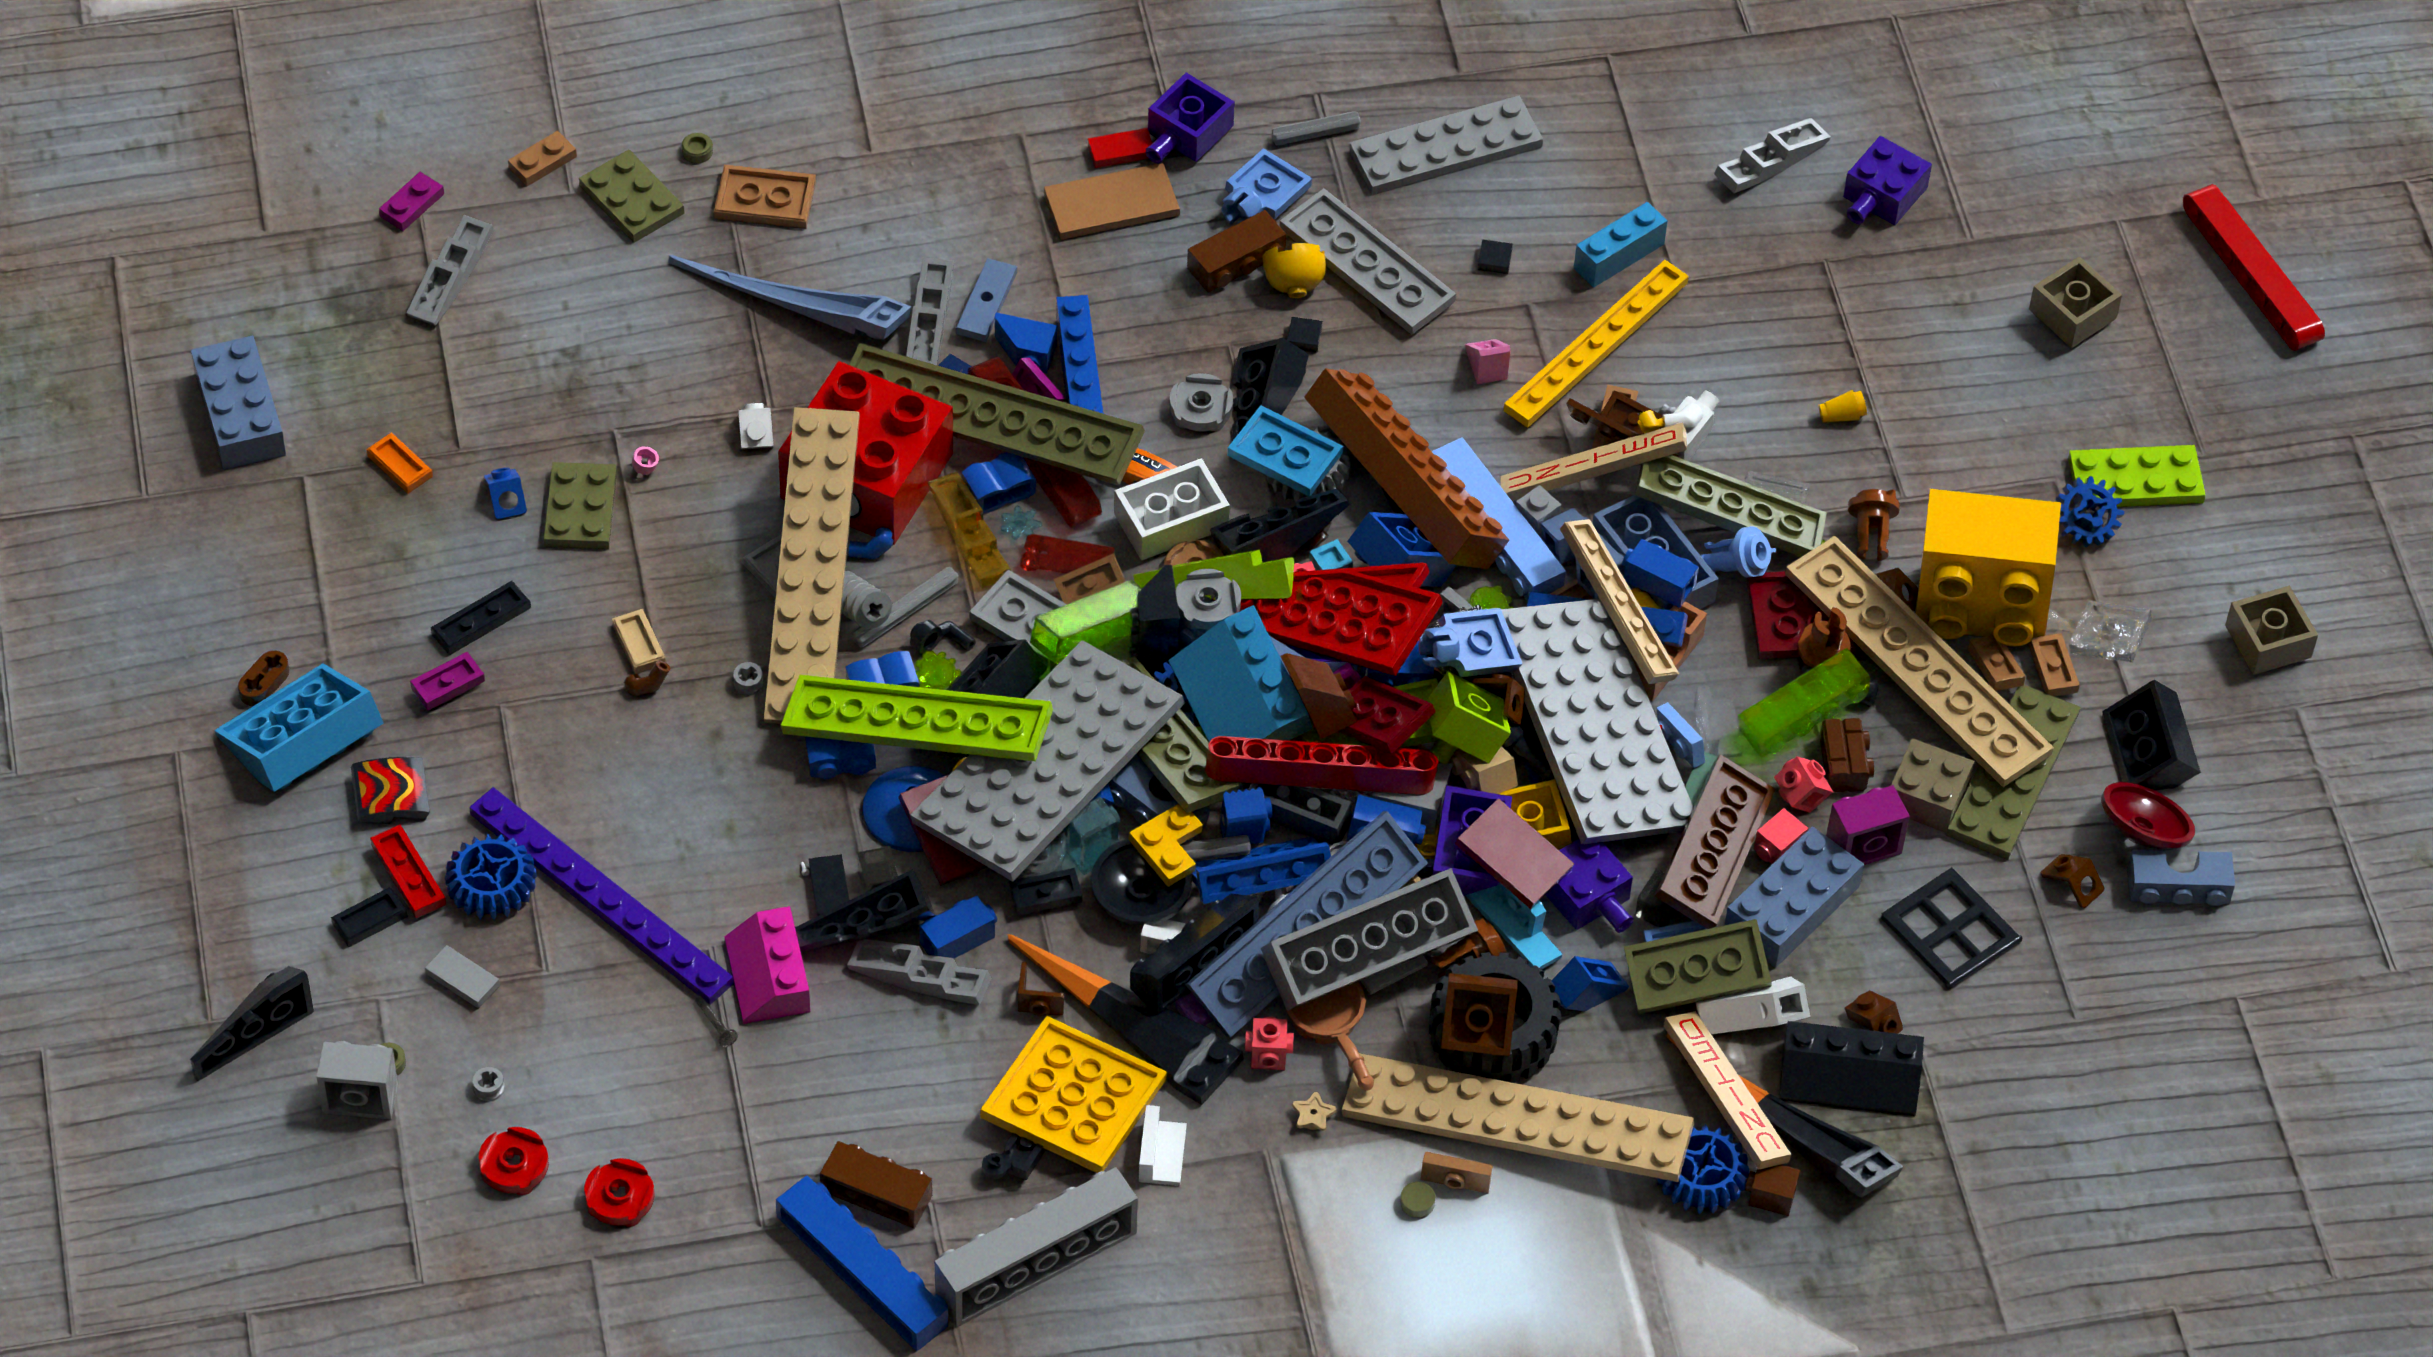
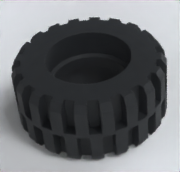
M1487 952L1480 953L1479 958L1474 959L1473 956H1468L1461 959L1460 966L1453 964L1446 970L1445 976L1439 978L1435 985V992L1432 993L1429 1017L1431 1045L1435 1052H1439V1059L1445 1066L1452 1065V1071L1517 1083L1520 1081L1521 1076H1524L1525 1079L1536 1074L1537 1067L1543 1068L1546 1065L1550 1054L1554 1053L1557 1044L1561 1003L1559 995L1555 993L1553 982L1548 977L1543 979L1544 972L1538 966L1530 967L1528 960L1519 956L1516 960L1510 958L1508 953L1500 952L1499 956H1491V953ZM1449 973L1517 980L1515 1012L1521 1016L1525 1023L1512 1031L1510 1056L1441 1049Z

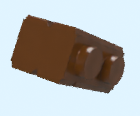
M1849 718L1843 721L1840 719H1825L1822 721L1819 735L1825 779L1833 792H1844L1845 790L1849 792L1864 791L1867 789L1868 779L1874 777L1873 758H1867L1866 751L1870 749L1869 731H1863L1862 721L1859 718Z

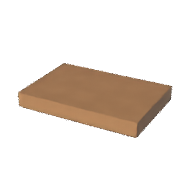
M724 164L714 209V219L807 229L816 185V174Z

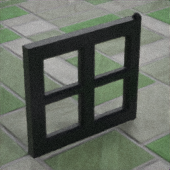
M1952 867L1881 913V919L1945 984V987L1950 989L2022 942L2023 939ZM1950 886L1971 906L1952 920L1930 900ZM1921 905L1942 925L1923 939L1901 919ZM1979 918H1982L2001 937L2000 940L1982 952L1961 932L1962 929ZM1952 936L1973 957L1953 971L1932 950Z

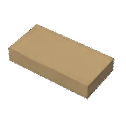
M643 609L612 618L613 628L635 674L652 669L658 660L666 662L664 653Z

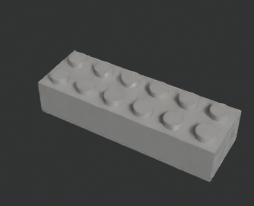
M1452 868L1273 940L1263 946L1261 951L1287 1011L1468 937L1478 931Z
M1117 1167L1107 1172H1098L1088 1182L1078 1187L1067 1188L1059 1197L1047 1203H1038L1028 1213L1016 1219H1007L997 1229L987 1234H978L968 1244L956 1250L950 1249L942 1253L934 1261L935 1294L941 1296L948 1305V1316L957 1328L1137 1234L1138 1197Z

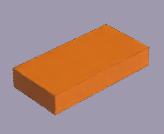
M392 432L366 449L367 456L407 494L433 477L432 469Z

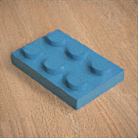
M1262 405L1259 406L1227 448V456L1307 496L1312 495L1343 454L1342 445Z

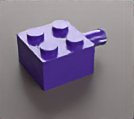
M1186 72L1148 108V131L1157 140L1146 148L1147 157L1152 162L1159 164L1175 149L1197 162L1234 126L1235 101Z
M1879 136L1847 173L1843 197L1854 203L1847 210L1848 218L1853 223L1862 224L1864 219L1870 213H1873L1896 225L1928 188L1932 164L1888 139Z
M1577 839L1560 849L1559 851L1570 859L1574 865L1546 894L1549 900L1575 930L1580 929L1602 915L1615 928L1617 933L1627 930L1632 925L1634 918L1627 913L1621 904L1630 899L1633 876L1603 842L1581 844L1580 839Z

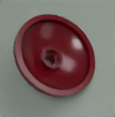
M2116 782L2108 785L2101 796V803L2108 819L2133 843L2149 848L2177 849L2187 846L2195 835V826L2189 815L2174 801L2148 787L2128 782Z

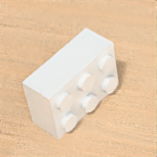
M1202 458L1114 490V515L1141 561L1169 551L1179 543L1187 541L1188 544L1211 535V528L1229 521L1230 504Z

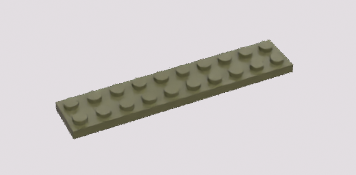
M862 343L859 344L849 364L953 406V437L1116 485H1120L1145 433L1141 424Z

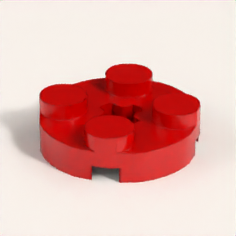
M509 1127L507 1132H502L498 1135L496 1132L486 1138L479 1150L478 1158L482 1180L500 1192L527 1195L531 1193L534 1186L544 1179L548 1171L549 1158L543 1140L536 1132L524 1127ZM515 1155L520 1156L521 1163L517 1165H509L505 1160L506 1158L512 1159Z
M625 1158L610 1160L611 1164L604 1165L601 1168L598 1165L589 1173L584 1185L588 1213L599 1221L610 1225H624L627 1227L637 1225L641 1218L651 1209L655 1197L653 1180L648 1175L646 1168L634 1160ZM620 1186L625 1187L626 1195L623 1197H615L611 1193V1190L617 1191Z

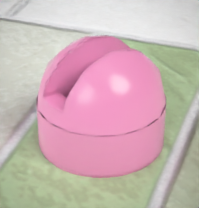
M639 447L633 454V469L637 473L649 475L656 469L659 456L650 447ZM642 458H647L646 465L641 463Z

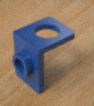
M508 467L499 468L491 471V474L484 475L497 519L527 512L521 479L515 469ZM506 491L514 492L518 498L517 504L511 509H504L499 504L500 495Z

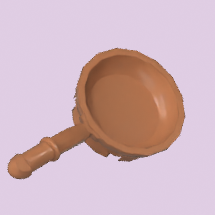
M1358 982L1287 1011L1289 1018L1292 1020L1293 1027L1302 1037L1307 1039V1036L1315 1039V1043L1320 1044L1337 1042L1349 1061L1348 1065L1352 1068L1358 1080V1086L1365 1091L1373 1088L1374 1079L1366 1068L1364 1057L1360 1056L1354 1043L1348 1037L1363 1017L1366 1006L1364 990Z

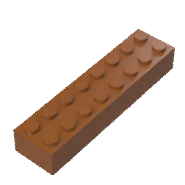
M1325 368L1304 396L1306 401L1449 564L1489 569L1510 541L1501 531L1503 529L1502 525L1486 514L1483 510L1484 505L1478 499L1470 496L1464 489L1466 487L1464 482L1448 471L1446 468L1447 463L1442 458L1432 453L1428 448L1429 443L1410 428V421L1397 413L1392 407V401L1384 394L1379 393L1374 387L1375 382L1372 378L1361 372L1355 374L1344 369L1333 370Z

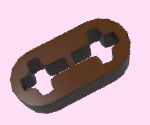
M280 651L264 653L243 675L238 683L241 701L249 706L258 704L271 696L287 679L290 669L288 659L284 653Z

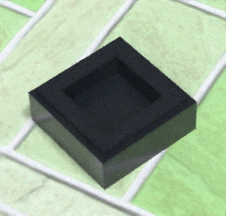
M1482 239L1478 270L1508 274L1513 244Z
M1291 317L1287 341L1301 350L1318 352L1323 321Z

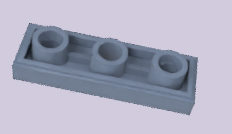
M987 258L957 324V335L983 342L987 341L995 323V314L1000 312L1015 279L1017 266Z

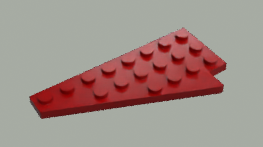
M1422 562L1294 572L1292 595L1290 598L1241 599L1240 611L1254 605L1269 636L1281 643L1396 676L1443 601L1440 594L1420 589V586L1430 573L1427 564Z

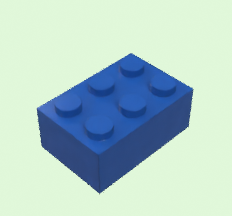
M1368 512L1347 541L1355 550V556L1369 566L1426 563L1430 573L1422 583V587H1441L1457 566L1449 564L1406 514Z

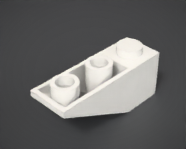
M1792 977L1772 981L1771 987L1696 1002L1698 1016L1710 1034L1777 1026L1788 1021L1810 1017L1805 986Z

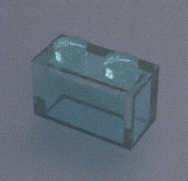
M1101 797L1089 802L1066 826V853L1083 875L1092 872L1098 857L1108 847L1120 841L1118 835L1120 817L1113 806L1108 807Z

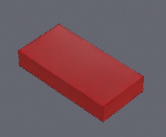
M1148 128L1088 138V148L1095 168L1149 159L1146 155V148L1152 144Z

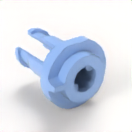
M1751 526L1741 528L1736 533L1734 539L1721 540L1715 544L1713 542L1704 543L1705 548L1710 549L1712 553L1703 554L1701 557L1714 573H1716L1715 571H1739L1745 578L1757 577L1765 574L1771 560V554L1776 552V548L1770 547L1769 541L1761 530Z

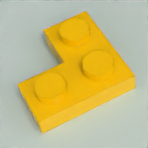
M1177 804L1130 831L1128 840L1169 887L1195 871L1196 863L1180 844L1201 833L1203 824L1193 812L1186 813Z

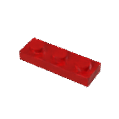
M401 824L370 838L371 846L415 918H419L446 905V898Z

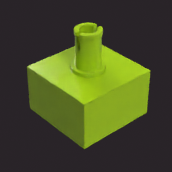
M1447 671L1426 700L1432 703L1436 712L1430 717L1433 736L1440 739L1435 747L1431 749V753L1443 764L1449 763L1458 748L1490 763L1511 734L1508 718L1503 714L1505 705L1503 698Z

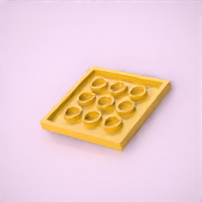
M1046 1016L980 1109V1118L1020 1137L1029 1139L1034 1144L1043 1145V1148L1098 1173L1106 1169L1145 1112L1146 1105H1149L1166 1081L1167 1071Z

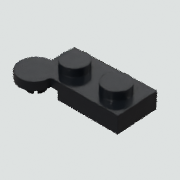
M1012 1133L1004 1146L1002 1154L991 1153L983 1158L982 1172L987 1177L993 1179L1002 1178L1009 1173L1027 1180L1046 1149L1043 1148V1145L1034 1144L1033 1141Z

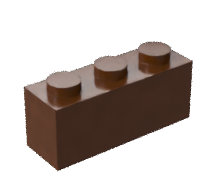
M1264 210L1188 248L1187 269L1209 293L1217 288L1225 287L1230 281L1244 274H1250L1256 268L1262 266L1263 254L1274 247H1277L1278 252L1285 251L1286 233L1270 214Z
M837 1141L820 1172V1183L828 1189L831 1196L914 1229L933 1196L932 1178L928 1177L924 1172L900 1166L888 1157H878L865 1152L864 1149L855 1144L848 1145Z

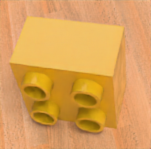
M1930 489L1916 614L1943 639H1956L1964 634L1984 637L1994 635L1995 639L2002 644L2021 646L2030 642L2033 637L2045 636L2056 565L2061 502Z

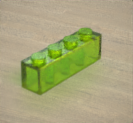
M1133 580L1036 616L1030 643L1057 664L1081 640L1099 648L1129 636L1130 627H1132L1130 608L1136 607V594L1142 587Z
M1845 648L1738 714L1739 730L1761 758L1769 753L1775 754L1782 750L1790 740L1797 736L1803 737L1808 734L1816 724L1824 719H1832L1837 716L1845 706L1863 700L1868 692H1870V676L1849 649Z

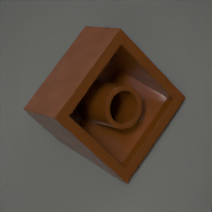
M1288 653L1280 656L1321 739L1357 722L1352 712V709L1356 708L1357 705L1340 672L1333 674L1326 662Z
M1449 973L1441 1049L1510 1056L1517 980Z

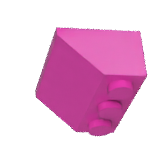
M790 906L756 912L724 936L743 1024L810 1012L809 987Z

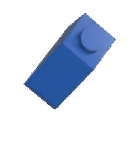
M996 312L994 317L995 338L1015 366H1017L1021 358L1030 357L1040 370L1047 374L1057 346V325Z
M1574 956L1551 980L1555 986V993L1559 995L1561 1006L1567 1010L1587 1011L1625 992L1629 988V985L1611 962Z

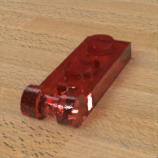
M1030 534L1025 540L1024 548L1026 552L1021 556L1020 567L1026 571L1041 569L1067 574L1111 554L1115 555V547ZM1042 551H1045V552H1047V555H1045V554H1039V553H1041Z

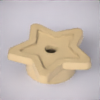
M1314 1092L1307 1101H1294L1292 1107L1299 1114L1297 1128L1305 1127L1310 1130L1319 1129L1326 1131L1327 1118L1337 1111L1335 1106L1323 1103L1318 1092ZM1312 1110H1314V1111H1316L1317 1113H1316V1114H1311L1310 1112H1311Z

